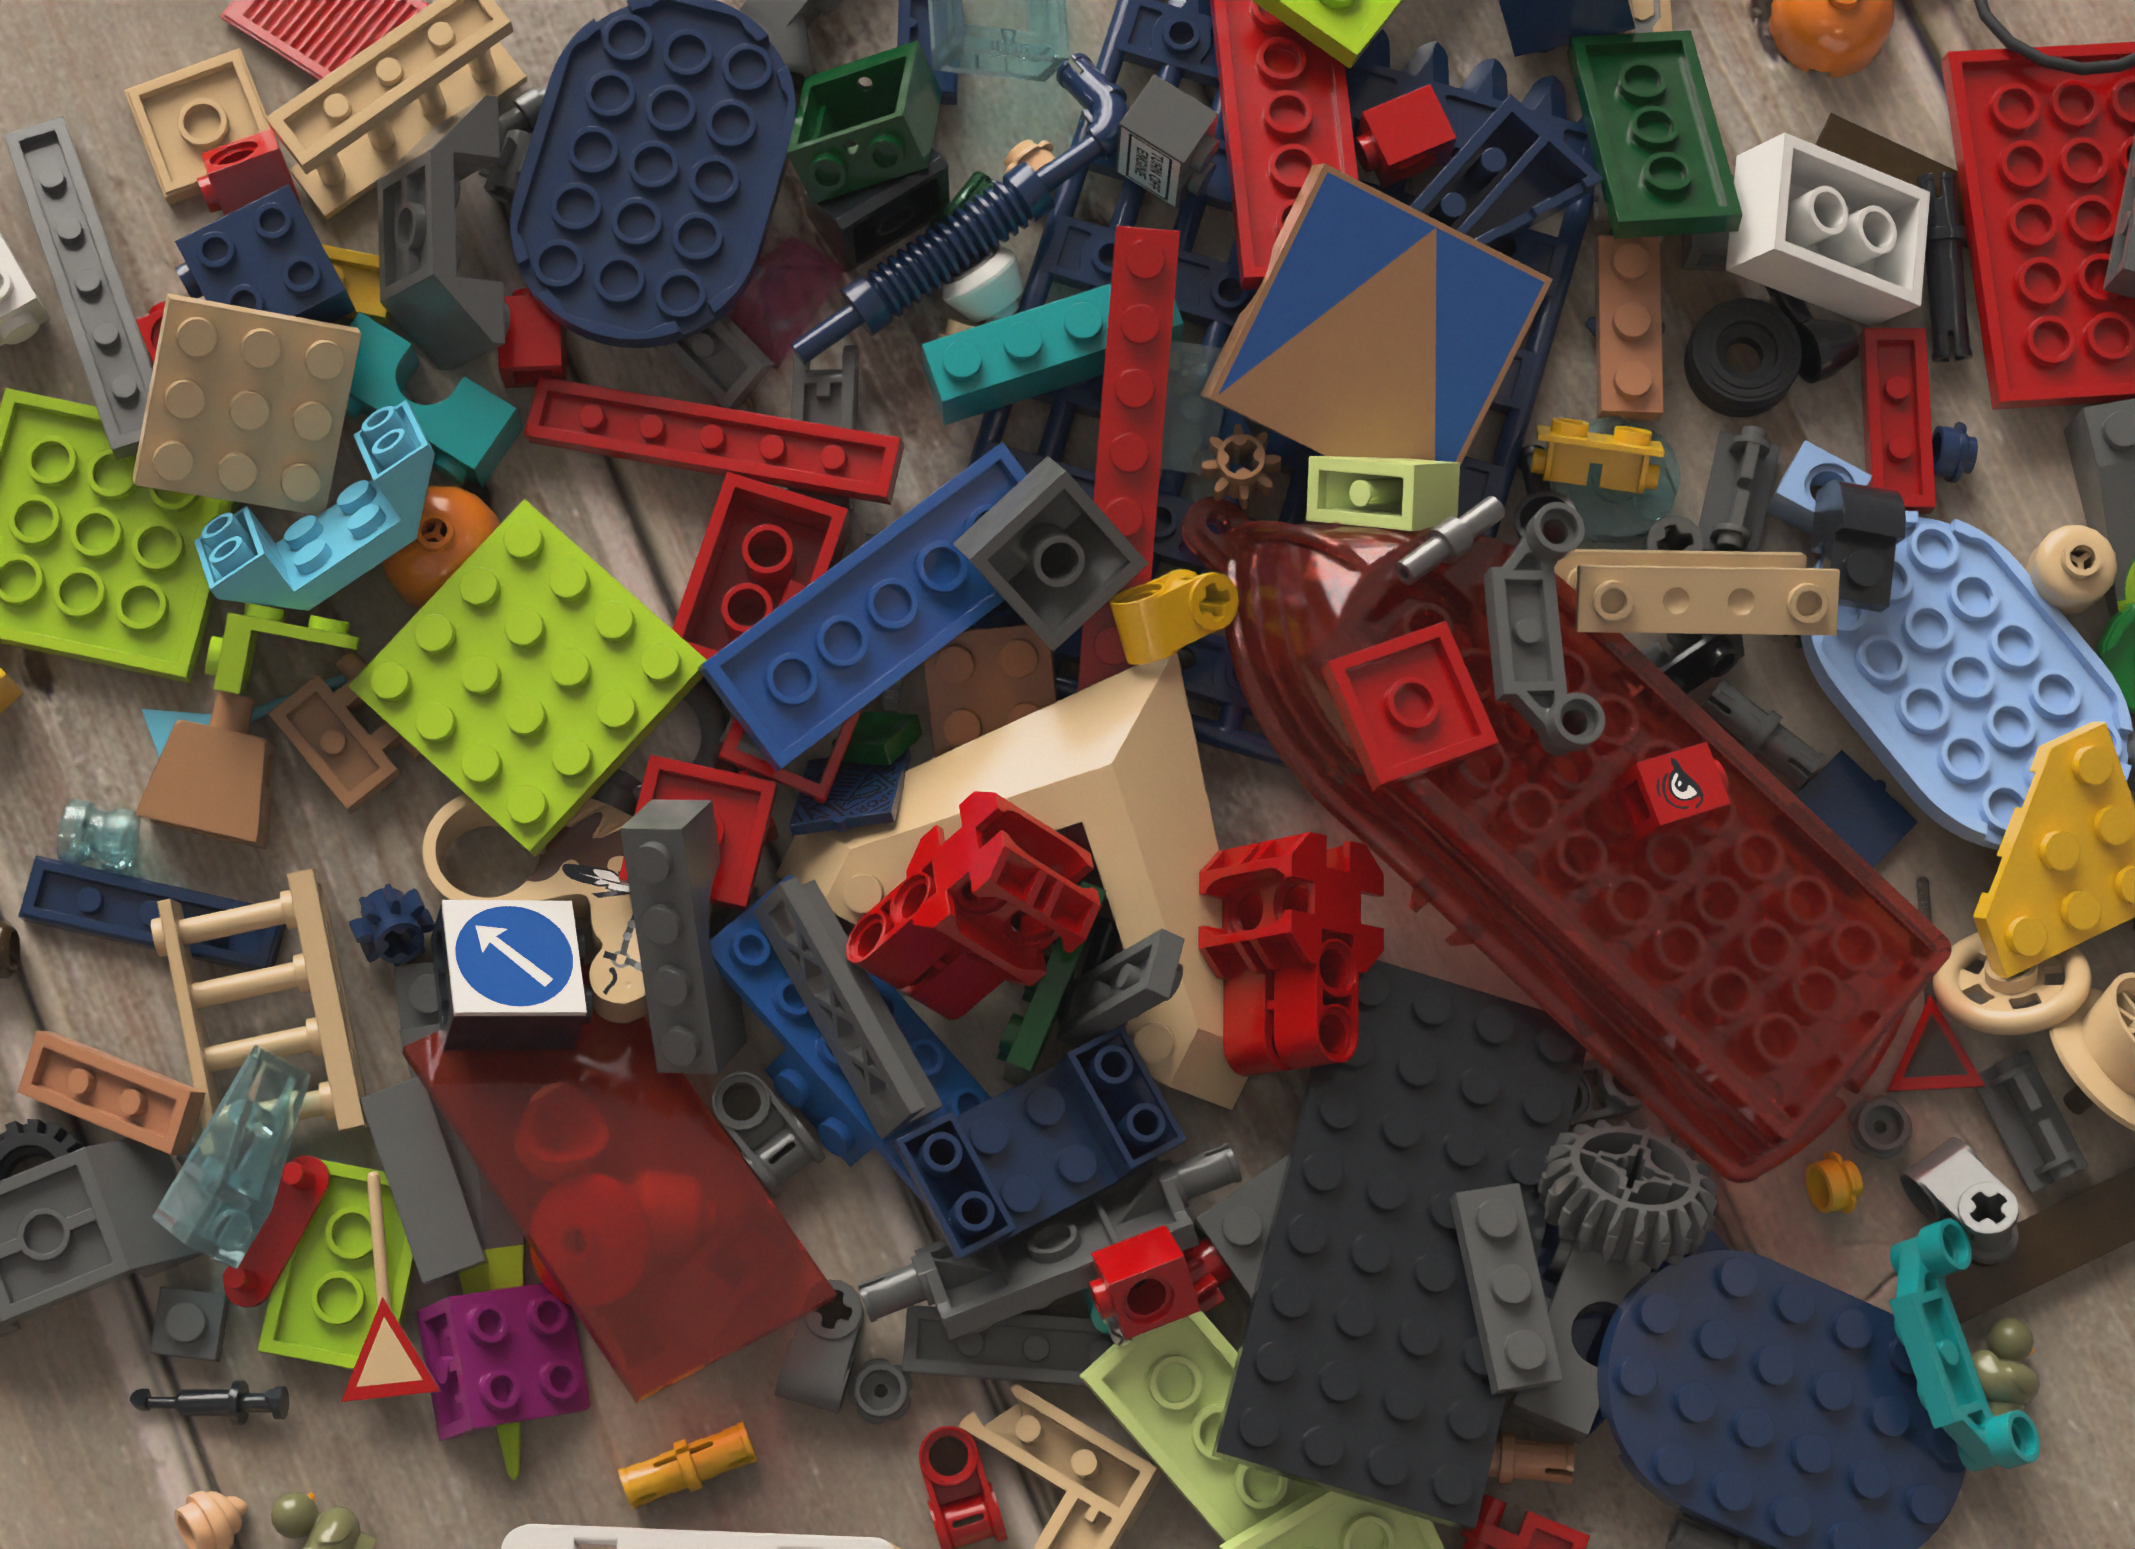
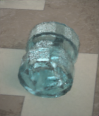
M77 798L71 799L66 806L59 826L57 837L58 859L78 865L87 860L99 862L106 871L120 874L126 873L132 864L140 836V817L135 815L136 811L118 807L108 812L99 810L92 801Z

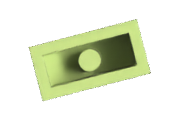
M1309 456L1306 521L1406 531L1431 530L1448 517L1458 518L1460 463L1410 458Z

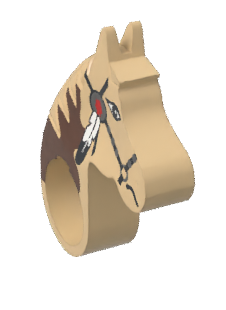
M466 794L451 800L436 813L426 830L422 855L428 890L438 909H440L442 900L572 901L574 918H585L589 920L592 926L593 946L596 957L591 964L589 977L593 1008L596 1013L603 1019L611 1022L629 1023L641 1018L648 1012L629 885L621 884L618 879L624 858L620 828L633 816L611 805L590 798L544 847L543 853H539L540 858L535 871L522 886L502 896L484 898L466 894L452 886L441 873L440 865L448 847L462 834L479 827L500 825ZM709 903V933L713 918V912H716L726 907Z

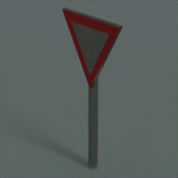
M1921 876L1916 881L1924 1009L1887 1093L1983 1088L1986 1085L1937 1005V999L1933 990L1935 961L1930 887L1928 878Z

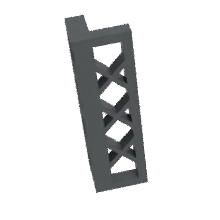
M795 876L780 883L753 914L879 1137L882 1140L933 1115L943 1104L868 972L848 961L846 957L848 937L817 882L814 879L801 885Z

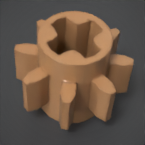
M1235 424L1233 435L1224 441L1211 436L1209 439V450L1217 460L1202 462L1201 476L1208 479L1217 478L1214 488V500L1219 501L1228 495L1229 497L1239 499L1241 508L1247 509L1249 498L1258 491L1268 497L1273 494V483L1265 473L1280 471L1281 456L1265 454L1268 445V433L1263 432L1255 438L1251 435L1243 434L1241 425ZM1246 460L1252 462V472L1243 467L1237 470L1236 473L1230 471V461L1238 466L1244 464Z

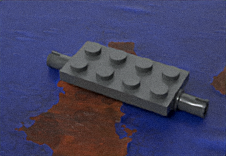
M1228 1142L1174 1164L1170 1158L1161 1162L1159 1159H1156L1114 1186L999 1246L956 1261L947 1242L943 1239L914 1250L916 1255L911 1257L912 1264L865 1282L860 1281L857 1283L871 1323L878 1321V1318L927 1300L929 1306L936 1305L949 1340L965 1334L979 1333L988 1329L996 1322L1027 1310L1045 1308L1058 1298L1089 1287L1088 1282L1098 1279L1091 1256L1092 1252L1163 1225L1167 1226L1181 1251L1199 1245L1193 1223L1185 1208L1189 1207L1188 1200L1231 1183L1241 1182V1172Z

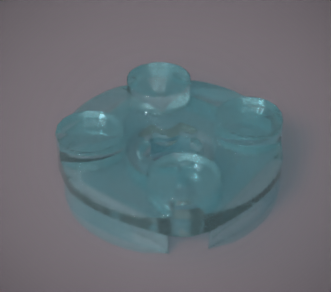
M1620 416L1603 417L1588 422V432L1614 435L1615 426L1645 428L1632 424V419ZM1651 430V440L1661 442L1665 450L1664 458L1650 456L1649 464L1660 465L1659 481L1656 490L1644 489L1642 495L1624 491V494H1615L1612 489L1599 488L1602 464L1590 463L1587 486L1552 481L1553 491L1567 496L1581 515L1585 526L1583 539L1593 543L1602 541L1628 543L1647 536L1650 528L1658 520L1668 516L1680 484V469L1670 444L1655 430Z

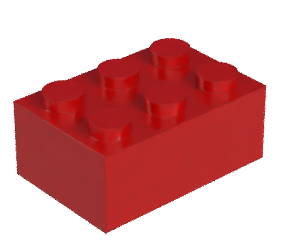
M727 472L672 629L706 660L711 658L777 609L791 579L808 586L841 561L851 532L849 510Z

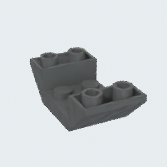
M486 95L433 127L377 181L380 303L440 370H453L504 345L510 326V310L507 303L504 302V282L457 277V270L462 259V243L456 235L455 208L458 205L461 192L460 181L500 158V152L505 140V127L503 121L499 118L498 96Z
M124 1138L83 1147L0 1181V1338L20 1330L21 1327L18 1320L133 1273L148 1278L208 1253L170 1154L131 1138Z

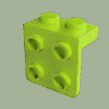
M245 603L243 615L228 612L223 638L211 637L205 664V674L216 676L213 687L215 690L247 694L259 632L360 651L362 638L349 635L351 627L349 622L310 615L308 627L285 623L288 611Z

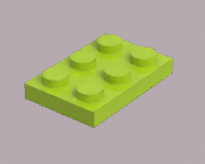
M322 1160L330 1172L329 1189L270 1294L257 1351L354 1370L378 1309L367 1175L372 1171L379 1173L381 1180L391 1310L401 1326L404 1321L416 1263L385 1171Z

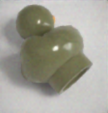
M2003 1318L1994 1323L1989 1330L1987 1340L1990 1351L1979 1350L1971 1355L1989 1408L1995 1416L2014 1410L2024 1412V1406L2032 1402L2038 1394L2040 1387L2039 1376L2031 1368L2022 1364L2024 1359L2035 1352L2033 1335L2030 1328L2019 1319Z
M300 1492L286 1493L278 1498L273 1505L271 1512L272 1525L279 1534L291 1539L309 1536L304 1548L301 1549H373L377 1538L361 1531L360 1523L355 1513L347 1507L337 1505L326 1509L323 1513H319L313 1492H310L308 1495Z

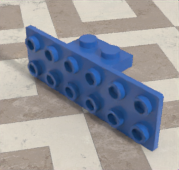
M788 875L710 940L715 965L721 976L786 1048L764 1070L773 1080L774 1087L779 1096L790 1106L798 1108L817 1129L818 1137L824 1147L832 1154L842 1157L850 1167L874 1147L925 1204L893 1142L952 1111L958 1116L992 1097L894 987L868 973L943 1104L933 1115L881 1140L753 914L780 883L794 877L793 875Z

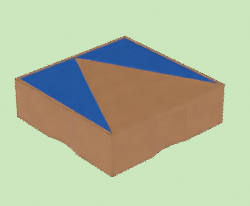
M1325 163L1312 166L1272 247L1269 266L1262 284L1247 307L1239 314L1200 396L1324 456L1410 458L1458 462L1461 466L1553 279Z

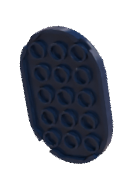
M627 0L626 7L608 14L597 22L593 18L572 37L555 63L514 192L510 214V235L515 259L528 290L548 315L573 333L591 341L621 348H650L672 344L687 339L718 321L738 302L751 282L761 257L789 161L787 150L797 112L795 91L788 66L785 65L780 54L769 41V35L747 15L718 0Z
M1715 1250L1696 1253V1255H1687L1682 1259L1680 1265L1667 1264L1643 1277L1620 1302L1604 1334L1597 1371L1599 1406L1602 1418H1608L1613 1436L1622 1452L1618 1456L1628 1471L1644 1488L1664 1503L1767 1549H1918L1932 1537L1948 1517L1957 1500L1966 1467L1963 1465L1958 1454L1957 1443L1942 1427L1933 1428L1928 1411L1920 1402L1913 1368L1907 1351L1898 1339L1895 1331L1894 1315L1774 1260L1758 1254L1735 1250Z

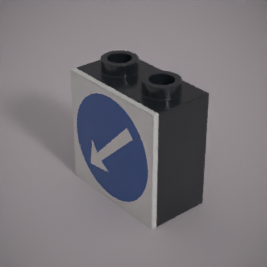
M442 900L431 935V948L443 1051L573 1050L582 1024H590L593 997L591 987L583 985L581 969L585 960V937L582 930H576L572 901Z

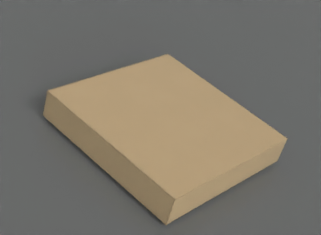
M241 48L124 90L168 205L202 194L197 178L207 175L202 153L270 129L265 118L267 117L266 111Z

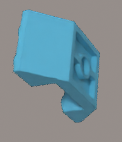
M407 400L394 408L386 406L375 411L363 422L361 430L353 435L372 476V480L369 482L361 480L350 485L339 495L336 504L316 517L309 515L299 519L287 529L284 538L279 542L275 543L248 506H245L235 514L224 513L219 515L204 527L201 536L194 540L209 588L217 599L309 611L417 539L435 453L413 408Z

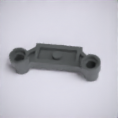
M1552 502L1544 505L1529 520L1526 533L1503 566L1490 567L1483 575L1495 702H1509L1539 735V741L1543 749L1554 756H1565L1571 752L1587 748L1600 737L1605 727L1604 711L1593 697L1578 692L1567 694L1554 567L1558 560L1569 556L1580 545L1584 538L1585 526L1577 510L1562 502Z

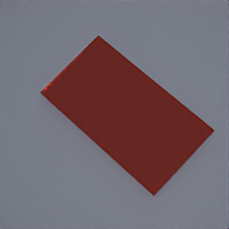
M592 962L584 965L581 969L583 985L590 986L589 972ZM593 1008L590 1024H582L573 1050L443 1051L441 1030L404 1046L403 1056L636 1404L835 1299L837 1295L835 1290L683 1073L657 1072L651 1027L643 1016L629 1023H615L600 1017Z

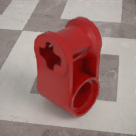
M952 1425L941 1426L929 1432L920 1446L919 1464L930 1501H927L941 1549H958L993 1537L998 1543L1008 1540L992 1484L987 1481L980 1454L972 1436L965 1430ZM942 1437L956 1438L967 1449L968 1460L966 1466L961 1472L953 1476H944L937 1473L929 1462L931 1446ZM977 1514L983 1515L982 1520L957 1528L952 1527L954 1521Z

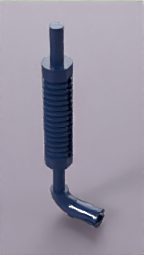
M1077 53L1071 55L1072 61L1082 70L1080 74L1065 59L1057 70L1056 80L1085 109L1082 112L1083 117L1091 124L1086 129L1088 136L1037 172L1027 163L1022 162L1002 177L1003 183L996 180L992 184L993 190L986 187L983 190V197L976 194L973 197L974 204L966 201L963 205L964 210L956 208L954 210V217L949 214L944 217L945 224L938 221L935 223V230L931 228L926 229V238L919 234L915 238L916 244L909 241L906 243V251L901 248L896 251L897 258L889 255L886 258L887 265L879 262L877 264V271L873 269L867 271L868 278L859 276L842 288L840 293L847 305L790 344L800 361L805 365L859 326H862L869 335L874 336L893 322V315L901 317L903 315V308L908 311L913 308L912 301L917 304L921 303L923 300L922 294L927 297L931 296L932 288L936 290L941 289V281L948 284L952 280L951 274L959 276L961 268L968 270L971 267L970 260L978 263L981 260L980 254L986 257L990 254V247L995 250L1000 247L999 240L1006 243L1009 241V234L1016 236L1019 233L1018 227L1025 230L1029 226L1028 220L1035 223L1055 208V203L1050 192L1101 156L1108 160L1117 151L1119 123L1129 110L1126 104V92L1118 84H1111L1092 64V61L1086 54Z

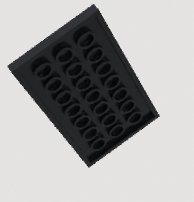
M1376 960L1366 973L1359 974V1037L1357 1049L1354 1055L1346 1062L1311 1067L1212 1456L1467 1532L1476 1529L1507 1393L1495 1395L1491 1393L1449 1198L1458 1192L1519 1183L1536 1261L1538 1262L1547 1223L1544 1221L1545 1207L1538 1203L1540 1194L1538 1186L1542 1172H1545L1548 1167L1544 1160L1547 1161L1546 1156H1548L1551 1146H1555L1560 1133L1568 1132L1592 1025Z

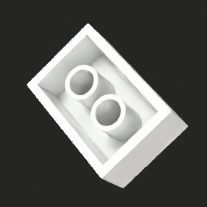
M1787 133L1778 135L1737 155L1734 185L1743 215L1738 232H1729L1726 271L1871 327L1921 306L1930 201L1929 191Z

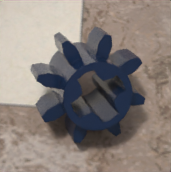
M386 884L384 888L378 889L367 897L359 899L362 918L350 921L349 926L356 942L360 943L368 962L371 963L381 957L386 962L393 963L394 966H400L401 963L410 961L419 953L424 954L426 952L423 933L433 931L435 923L429 910L425 908L418 890L414 888L404 894L400 890L392 888L391 884Z

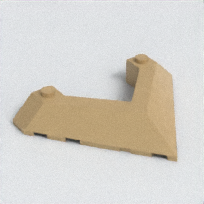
M1178 652L1159 661L1135 665L907 770L894 822L849 828L844 833L832 830L795 835L776 873V876L782 880L788 875L796 876L802 885L815 879L834 914L856 925L866 913L907 878L906 870L920 839L935 825L943 828L946 841L962 827L959 804L974 791L995 792L1055 831L1083 822L1124 950L1161 928L1185 939L1179 963L1183 965V976L1176 993L1168 1001H1164L1142 1013L1137 1018L1129 1020L1125 1027L1152 1078L1171 1088L1230 1110L1233 1109L1249 1076L1243 1077L1236 1074L1225 1058L1223 1047L1224 980L1216 978L1198 950L1199 926L1222 929V899L1199 895V872L1220 849L1208 792H1206L1202 763L1191 711H1189Z

